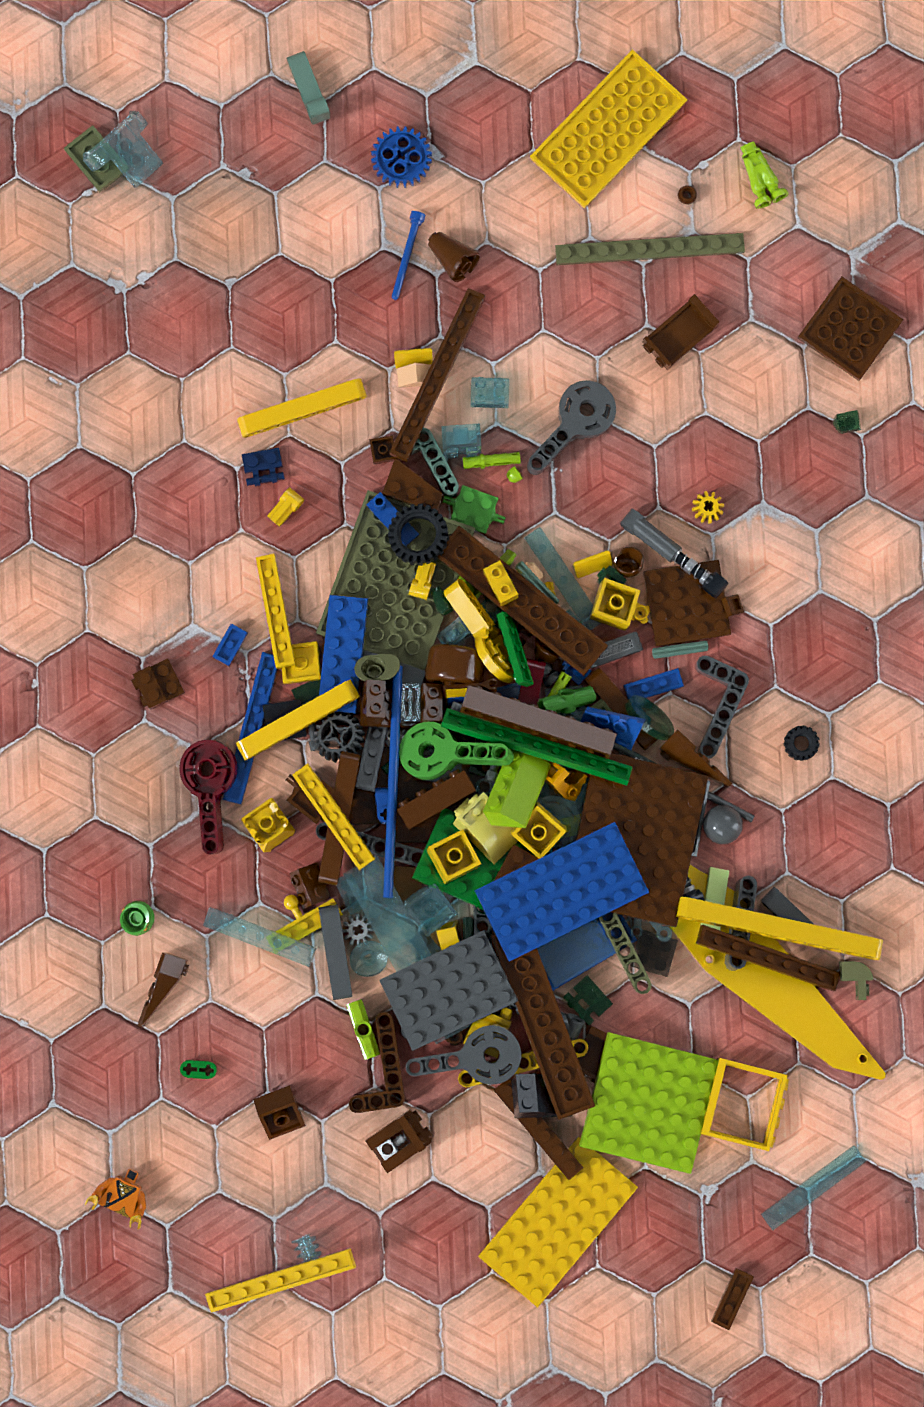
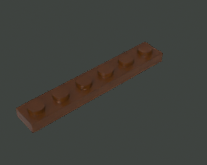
M508 1079L497 1086L494 1092L514 1114L512 1083ZM542 1117L517 1118L568 1180L572 1179L584 1168Z

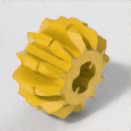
M707 491L704 492V497L698 494V500H693L692 502L696 505V507L692 508V512H698L694 517L697 519L701 516V523H704L706 518L708 524L712 523V518L718 521V515H723L724 513L719 509L724 507V503H718L722 498L719 496L715 499V492H712L710 497ZM706 503L707 506L709 504L712 506V508L710 509L711 511H709V509L707 511L704 510Z

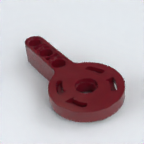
M201 740L190 745L183 753L179 765L183 784L191 794L198 797L202 849L209 855L218 854L224 848L221 796L232 787L238 771L237 761L231 749L216 740ZM206 761L211 762L214 767L213 773L210 776H205L202 773V764ZM209 802L213 804L212 812H209L207 810V804ZM210 821H212L215 824V829L213 831H210L208 829V824ZM212 840L216 843L214 851L209 846Z

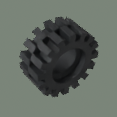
M804 725L796 726L788 731L783 743L785 752L789 754L788 756L800 761L812 758L820 746L816 731ZM798 736H804L809 741V746L804 751L798 750L794 745V741Z

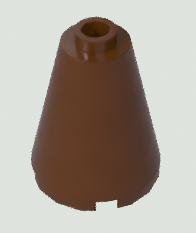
M435 232L428 239L429 248L454 282L464 280L466 277L463 275L466 272L471 273L477 266L480 256L477 255L479 253L473 248L442 232Z

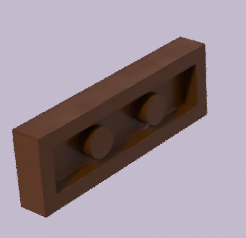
M735 1268L711 1322L730 1330L754 1276Z

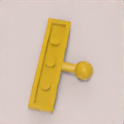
M295 895L286 896L283 902L284 906L293 912L296 920L266 937L275 954L320 929L321 921L318 907L336 905L337 903L334 898L303 915L298 907V898Z

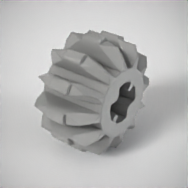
M356 914V921H354L352 916H349L348 918L352 923L343 922L345 926L349 927L348 929H342L343 933L349 932L344 939L347 940L352 937L350 945H353L356 939L358 947L361 946V939L364 944H368L365 937L373 938L371 934H368V931H375V928L367 927L373 923L372 920L365 924L366 915L362 917L361 921L359 920V914ZM361 925L363 927L361 929H364V931L356 936L353 927Z

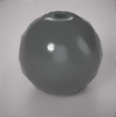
M718 805L711 808L705 815L703 829L706 836L712 842L729 844L735 841L741 834L743 821L739 812L733 807Z

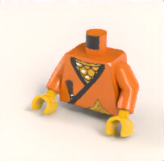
M128 1169L125 1178L120 1176L108 1178L98 1185L92 1195L87 1198L85 1205L91 1201L94 1203L91 1210H94L97 1204L130 1218V1228L133 1222H137V1229H140L141 1219L146 1209L145 1193L141 1191L142 1187L135 1184L139 1173Z

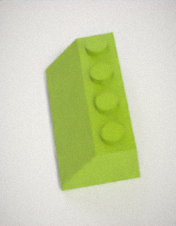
M510 749L514 754V759L511 764L501 767L483 813L493 826L526 828L551 764L541 758Z

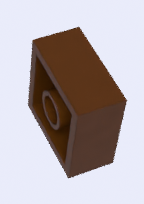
M393 435L369 439L374 465L394 461L396 457L391 456L389 453L394 444Z

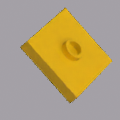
M318 642L292 644L296 665L282 668L283 684L321 680Z

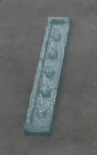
M541 527L525 536L524 539L583 626L591 631L600 625L601 622L589 618L593 604Z
M209 907L203 924L207 928L307 967L311 966L317 949L212 907Z
M853 1145L761 1213V1216L773 1231L865 1163L866 1160L855 1145Z

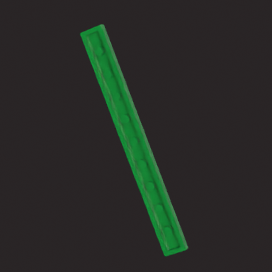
M446 709L441 724L443 728L490 743H501L509 749L626 786L629 782L632 766L452 709Z

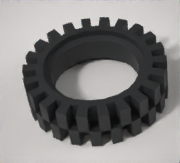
M411 504L409 508L403 507V511L396 513V517L391 519L392 523L388 527V538L393 552L403 562H409L410 565L417 563L418 566H422V563L430 564V561L433 559L436 561L438 559L437 556L444 553L443 549H446L447 541H449V532L443 516L438 513V510L432 509L429 505L425 507L423 504H418V506ZM413 519H426L436 529L434 542L430 547L422 551L408 549L401 541L403 527Z

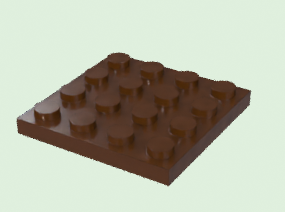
M841 276L802 330L798 339L860 381L904 319Z
M719 560L698 563L704 570L707 569L711 573L716 572L721 575ZM681 566L643 572L655 647L731 635L729 617H727L721 600L725 598L724 590L717 599L712 597L702 588L699 579H694V576L681 569Z

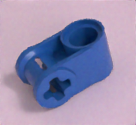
M388 787L375 788L377 818L384 825H386V820H384V817H380V815L384 814L385 810L387 811Z

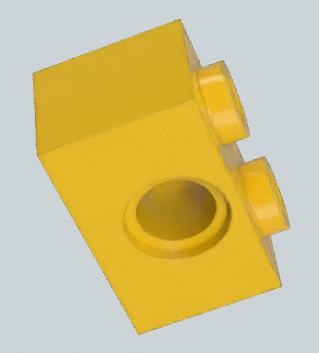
M501 561L483 569V573L501 607L518 598V593Z

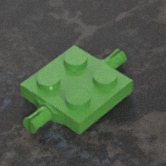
M464 485L456 499L446 495L443 499V503L453 506L451 520L474 527L475 531L486 534L492 521L504 524L505 521L503 520L506 519L505 516L496 514L495 507L499 499L498 497Z

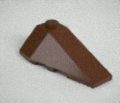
M162 952L154 974L156 980L149 989V999L144 1004L137 1026L143 1027L180 981L182 975L186 976L189 965H187L188 960Z

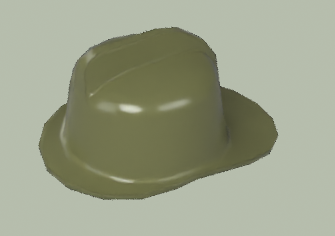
M392 654L367 655L356 662L354 667L355 674L363 681L388 680L399 671L400 661Z

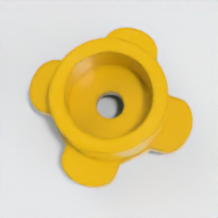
M637 602L631 620L640 621L642 624L647 623L648 613H650L649 606L640 605Z

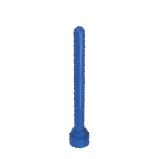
M411 211L410 214L411 228L394 285L393 300H397L400 296L418 227L425 220L426 215L418 211Z

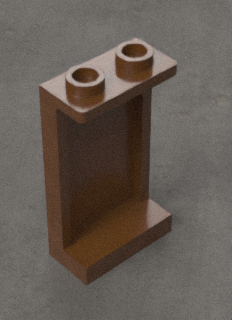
M694 294L685 305L650 335L644 337L642 346L649 354L652 353L656 357L655 361L661 368L665 367L668 370L716 329L720 322Z

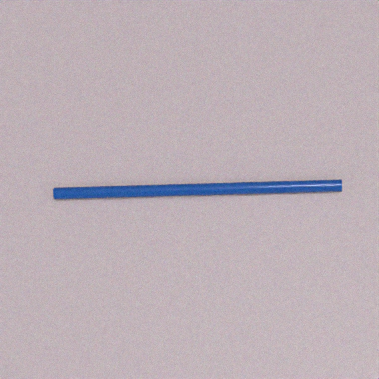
M401 665L399 671L393 677L383 898H393L403 666Z

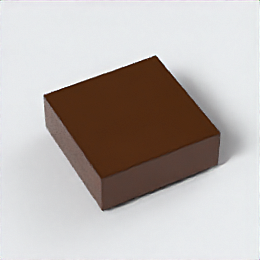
M738 594L721 599L727 617L744 612Z

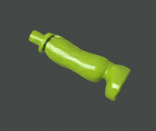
M753 141L741 146L740 148L743 152L742 159L748 173L751 189L758 197L754 203L756 209L769 206L771 199L773 203H777L789 195L787 189L778 188V179L760 148L756 147L755 142ZM766 189H768V191L770 192L771 199L766 194Z

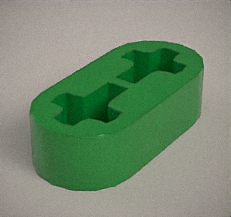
M186 1060L181 1064L180 1072L187 1078L211 1079L217 1074V1066L211 1061ZM190 1063L191 1067L197 1068V1071H191L190 1074H187L184 1067ZM209 1064L210 1068L214 1069V1072L207 1076L206 1072L200 1071V1068H206Z

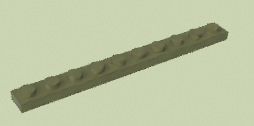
M743 233L555 245L556 266L742 254L745 252Z

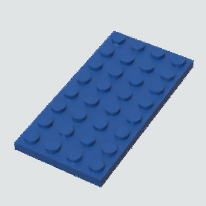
M615 822L474 890L508 961L514 960L649 893Z

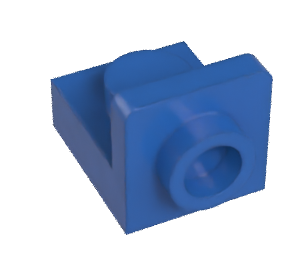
M564 661L562 663L564 667L561 671L571 676V680L578 686L591 673L589 669L583 676L567 662Z

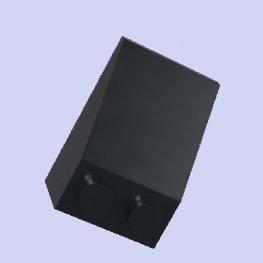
M516 1074L513 1077L511 1083L514 1118L557 1117L542 1074Z

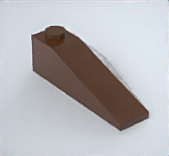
M678 729L659 748L662 751L660 755L667 761L671 760L693 772L708 776L709 779L726 787H730L733 784L717 767L709 764L710 761L704 754L697 753L695 751L696 746Z

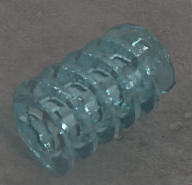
M310 1234L291 1241L292 1244H298L294 1251H301L297 1258L304 1259L301 1263L317 1259L322 1254L321 1251H315L319 1244L312 1243L316 1240V1236H309Z

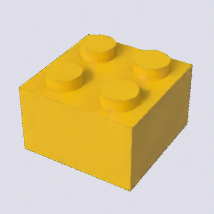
M604 578L600 583L589 618L625 631L630 626L641 590Z
M537 802L526 828L514 827L511 830V835L540 859L566 833V826Z
M463 829L429 846L427 849L444 884L471 872L481 865Z

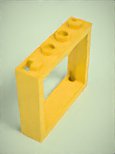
M718 1057L717 1060L719 1062L714 1075V1082L700 1134L770 1151V1147L773 1148L776 1137L773 1136L775 1128L778 1129L780 1124V1117H778L779 1109L783 1110L785 1099L782 1098L783 1093L789 1087L788 1075ZM726 1065L778 1079L763 1143L710 1130Z

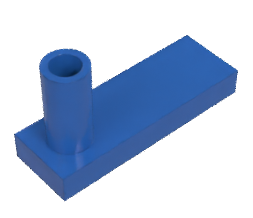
M381 492L366 504L388 529L389 524L391 525L392 523L391 519L396 517L397 509ZM409 523L405 524L401 532V541L404 546H407L419 536L418 532Z

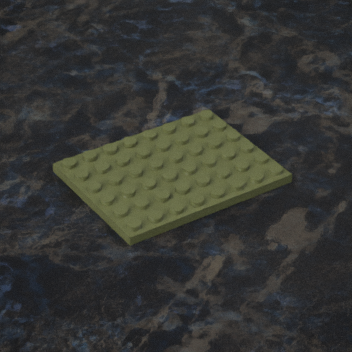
M367 490L330 595L369 599L363 650L378 655L392 654L401 663L425 671L429 649L435 644L449 604L444 595V590L454 583L459 575L441 560L437 559L434 561L433 559L430 562L435 563L436 567L431 580L432 585L428 599L424 600L408 595L413 578L415 579L418 564L410 565L409 562L405 563L393 552L388 538L389 530L366 506L377 493ZM386 497L397 511L402 512L403 507H410L409 504ZM443 517L448 528L449 537L458 526H461L473 536L475 532L474 527ZM421 518L409 521L408 523L418 532L419 536L406 547L413 551H422L430 547L436 537L434 525L430 521ZM329 598L316 634L324 637L326 634Z

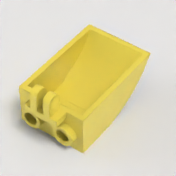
M483 792L480 796L475 794L470 800L467 798L454 811L457 818L453 825L460 831L463 829L467 838L495 864L518 840L511 835V830L514 827L493 826L490 824L483 813L489 797Z

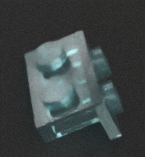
M472 377L471 407L509 408V379Z

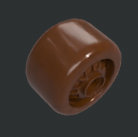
M435 644L429 649L425 676L429 682L442 684V686L482 683L485 665L476 649L451 644Z

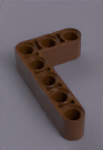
M381 1012L376 1017L386 1090L357 1094L351 1097L349 1108L354 1113L399 1107L405 1100L394 1020L388 1012ZM382 1015H387L390 1018L388 1026H382L379 1023V1018ZM389 1034L392 1036L393 1043L391 1045L383 1044L382 1037ZM387 1054L395 1056L396 1062L389 1065L385 1062ZM389 1074H397L399 1081L396 1084L389 1083ZM393 1093L401 1095L402 1100L399 1103L391 1101L390 1096ZM373 1096H380L382 1098L380 1106L372 1104L371 1099ZM354 1099L362 1100L363 1107L361 1109H355L352 1106Z

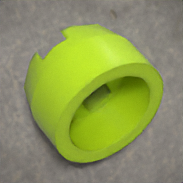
M516 466L507 472V478L512 483L523 479Z

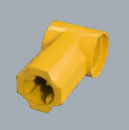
M291 487L283 493L278 504L267 515L279 527L305 501Z
M433 562L430 564L422 563V566H418L408 595L424 600L428 599L432 585L431 580L436 564Z

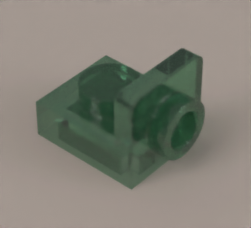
M610 565L607 569L603 567L597 574V577H599L597 583L599 585L606 576L610 580L621 584L627 582V579Z

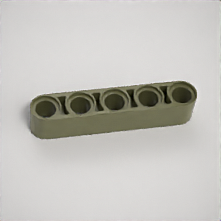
M612 913L613 916L610 921H605L602 916L598 917L633 989L639 994L648 993L652 986L651 981L618 915ZM614 927L621 930V936L617 939L611 936V930ZM622 945H627L630 948V953L627 956L620 954L619 949ZM632 962L637 963L639 966V970L634 974L628 970V966ZM640 980L647 982V988L644 991H640L637 988V983Z

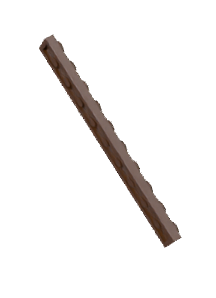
M470 288L467 289L389 452L391 456L408 462L485 300L484 294Z

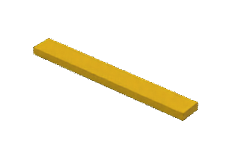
M351 1248L207 1292L205 1296L212 1313L354 1269L356 1264Z

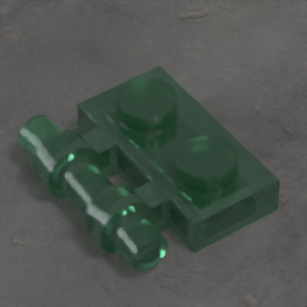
M588 975L573 987L578 993L575 997L569 992L563 996L568 1002L567 1005L573 1008L588 1026L594 1022L590 1016L593 1011L599 1017L613 1005ZM580 999H583L589 1006L586 1010L578 1003Z

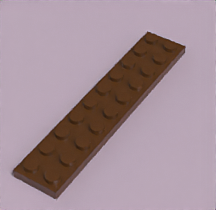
M458 526L449 537L447 547L443 549L444 553L437 556L445 565L502 611L506 612L518 624L583 676L608 647L600 638L461 526ZM498 561H501L518 593L517 599L502 607L483 573L484 568Z
M490 935L500 963L518 999L515 1004L558 1120L595 1107L538 949L536 948L514 960L508 961L496 935Z

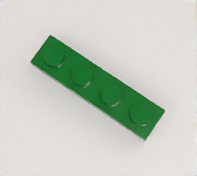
M501 612L497 614L498 627L502 631L503 644L507 648L509 655L508 661L514 671V680L518 685L529 687L534 683L515 621L506 612Z

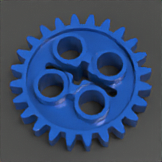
M397 126L396 132L389 128V135L383 132V139L377 137L379 144H373V148L377 150L371 151V155L374 156L371 159V163L375 164L373 170H379L377 177L383 175L382 182L389 180V186L393 182L396 183V188L399 187L400 183H403L404 188H406L408 182L411 186H414V180L420 183L419 176L426 177L424 170H430V167L427 165L432 163V159L427 158L432 156V152L427 151L430 149V144H425L426 138L420 139V132L414 135L413 128L410 132H407L406 126L403 131H400L399 126ZM401 141H406L408 146L402 148L398 144ZM386 152H390L393 154V157L386 159L383 155ZM398 155H401L402 157L405 155V159H398ZM418 156L420 160L418 162H411L410 158ZM397 167H403L405 171L401 174H398L395 172V169Z

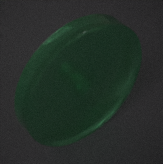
M638 695L631 696L626 702L625 707L629 716L646 719L641 728L643 731L659 740H668L672 736L674 726L671 720L653 702Z

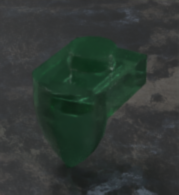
M858 410L834 416L833 426L838 433L844 434L861 430Z

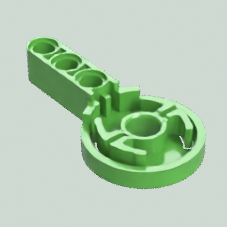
M422 722L413 726L406 732L399 747V758L402 766L412 776L421 780L439 778L448 770L452 771L457 764L507 766L514 759L513 752L504 744L457 742L448 729L441 727V724L436 722ZM430 745L434 746V753L430 757L424 758L423 752L425 748ZM469 750L468 755L463 757L464 752ZM487 750L486 756L481 758L482 753ZM506 751L505 756L500 758V754Z

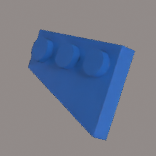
M587 707L580 722H590L595 727L612 730L613 733L617 734L615 743L631 750L646 719Z

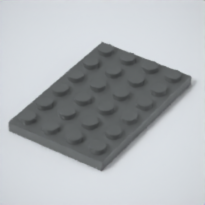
M485 930L379 980L412 1051L518 1001Z

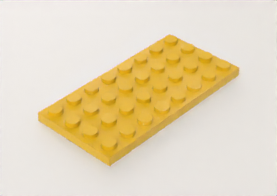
M632 49L530 155V159L585 209L687 102V99Z
M579 1136L568 1149L584 1168L572 1179L568 1180L554 1164L478 1255L481 1260L537 1308L638 1188L597 1151L580 1147L581 1138Z

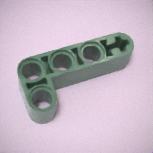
M302 51L287 57L288 65L312 125L330 119L328 105L321 94L305 52Z
M423 428L421 434L428 435L429 439L426 442H421L418 439L411 455L420 451L442 494L451 498L455 497L459 489L458 482L431 431ZM431 450L438 453V456L434 459L427 456V453ZM437 468H445L446 474L438 475L436 473ZM446 479H448V483L450 486H454L452 492L450 490H446Z

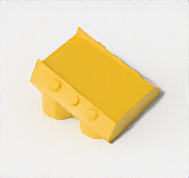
M273 798L268 799L241 818V821L264 853L271 852L273 848L290 836H293L295 829Z

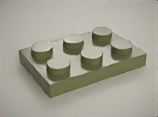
M93 125L63 148L99 193L129 170Z

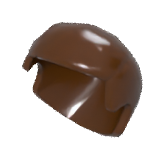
M633 547L622 548L620 553L615 556L614 569L618 574L627 578L636 576L643 567V554Z

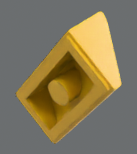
M431 348L394 351L396 369L414 363L431 365L433 362Z
M607 550L574 562L572 566L576 577L581 578L611 567L610 551Z

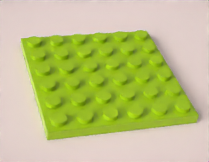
M608 1032L592 1092L595 1107L588 1109L579 1146L691 1174L719 1060Z

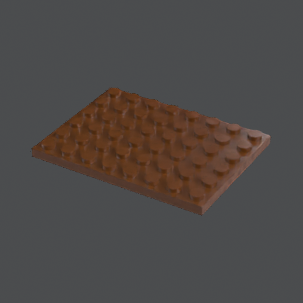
M611 753L610 760L632 766L629 782L626 786L590 774L576 840L615 822L649 893L611 911V913L677 927L680 897H683L708 776Z

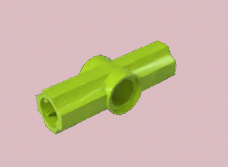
M363 1000L346 1004L364 1060L380 1055ZM366 1024L369 1032L366 1035H361L358 1032L359 1025Z

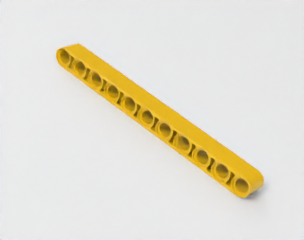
M680 897L677 917L681 919L871 960H880L882 939L689 897Z

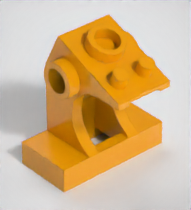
M547 761L551 764L545 782L555 793L564 799L576 801L583 783H586L587 776L575 769L567 777L569 772L557 763Z

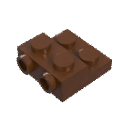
M168 658L132 674L134 677L131 680L136 690L140 689L143 696L139 698L143 706H148L150 710L185 693Z

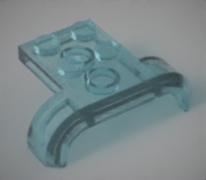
M130 111L128 117L92 149L83 153V161L91 171L99 169L112 160L134 188H137L163 164L161 159L140 135V132L144 130L148 122L139 111Z

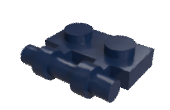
M279 448L242 454L245 474L253 473L252 478L246 479L247 486H261V483L267 482L278 483V480L285 479L284 472L276 473L275 470L276 468L283 467ZM270 470L269 475L259 476L260 471Z

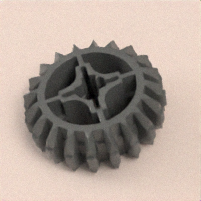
M334 712L333 717L329 714L327 715V720L321 719L322 725H316L319 731L314 732L316 738L313 739V742L317 744L315 746L316 750L319 751L322 757L325 756L326 760L330 761L332 759L336 763L338 759L340 760L341 751L357 753V749H362L359 743L365 742L362 737L365 735V732L362 730L363 726H360L358 718H353L352 714L346 715L345 712H341L339 715L337 712ZM339 725H347V726H349V727L346 728V726H345V727H343V728H338L337 726H339ZM337 732H338V733L340 734V736H341V737H340L341 742H340V741L338 740V738H337V737H338ZM330 747H341L340 749H330Z

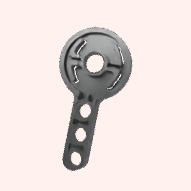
M586 380L576 382L565 390L558 407L560 426L530 457L527 464L529 473L532 475L541 474L573 439L584 440V438H594L609 429L616 415V403L613 395L605 386L595 381ZM584 404H589L593 407L594 414L584 416L580 412V407ZM558 434H563V435H565L566 440H565V441H560V440L557 438V435H558ZM547 447L552 448L554 453L547 454L544 449ZM533 461H538V462H540L541 467H540V468H535V467H533L532 462H533Z
M494 1025L484 1026L475 1030L467 1038L464 1047L460 1051L410 1059L406 1064V1071L411 1076H420L464 1069L481 1083L490 1085L500 1084L510 1079L516 1073L521 1062V1049L515 1036L507 1029ZM490 1047L496 1048L500 1053L499 1059L494 1063L486 1061L484 1057L486 1049ZM452 1055L457 1056L459 1059V1064L456 1067H451L448 1064V1058ZM433 1058L437 1059L440 1063L437 1070H432L429 1067V1061ZM412 1062L420 1064L419 1072L412 1073L409 1066Z

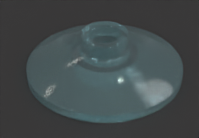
M365 941L358 944L350 955L351 968L355 973L364 977L380 973L388 961L385 947L376 941Z

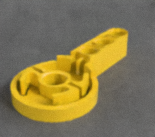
M461 579L456 580L444 590L445 597L474 636L476 651L487 669L499 680L505 683L513 682L514 671L508 661L509 655L507 648L503 644V636L497 634L499 629L494 627L495 623L467 584Z

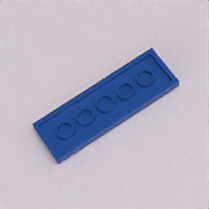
M329 596L319 696L350 679L359 694L360 679L355 674L354 667L356 662L363 656L369 599ZM358 698L335 712L356 714Z

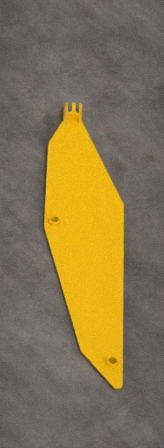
M690 865L688 877L692 879L690 882L695 886V889H699L705 898L708 875ZM728 887L724 905L732 907L735 891ZM741 900V907L746 909L747 903L744 900ZM678 918L677 927L669 926L707 973L832 1068L883 1080L886 1077L884 1070L814 985L746 962L743 968L731 971L725 965L726 954L696 944L701 923ZM720 928V931L729 933V929ZM750 934L749 941L788 954L776 939ZM706 957L711 958V963L706 961ZM732 957V963L735 966L739 965V960ZM860 1056L864 1057V1062L860 1061Z

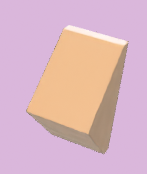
M414 363L397 368L398 387L421 386L431 365Z

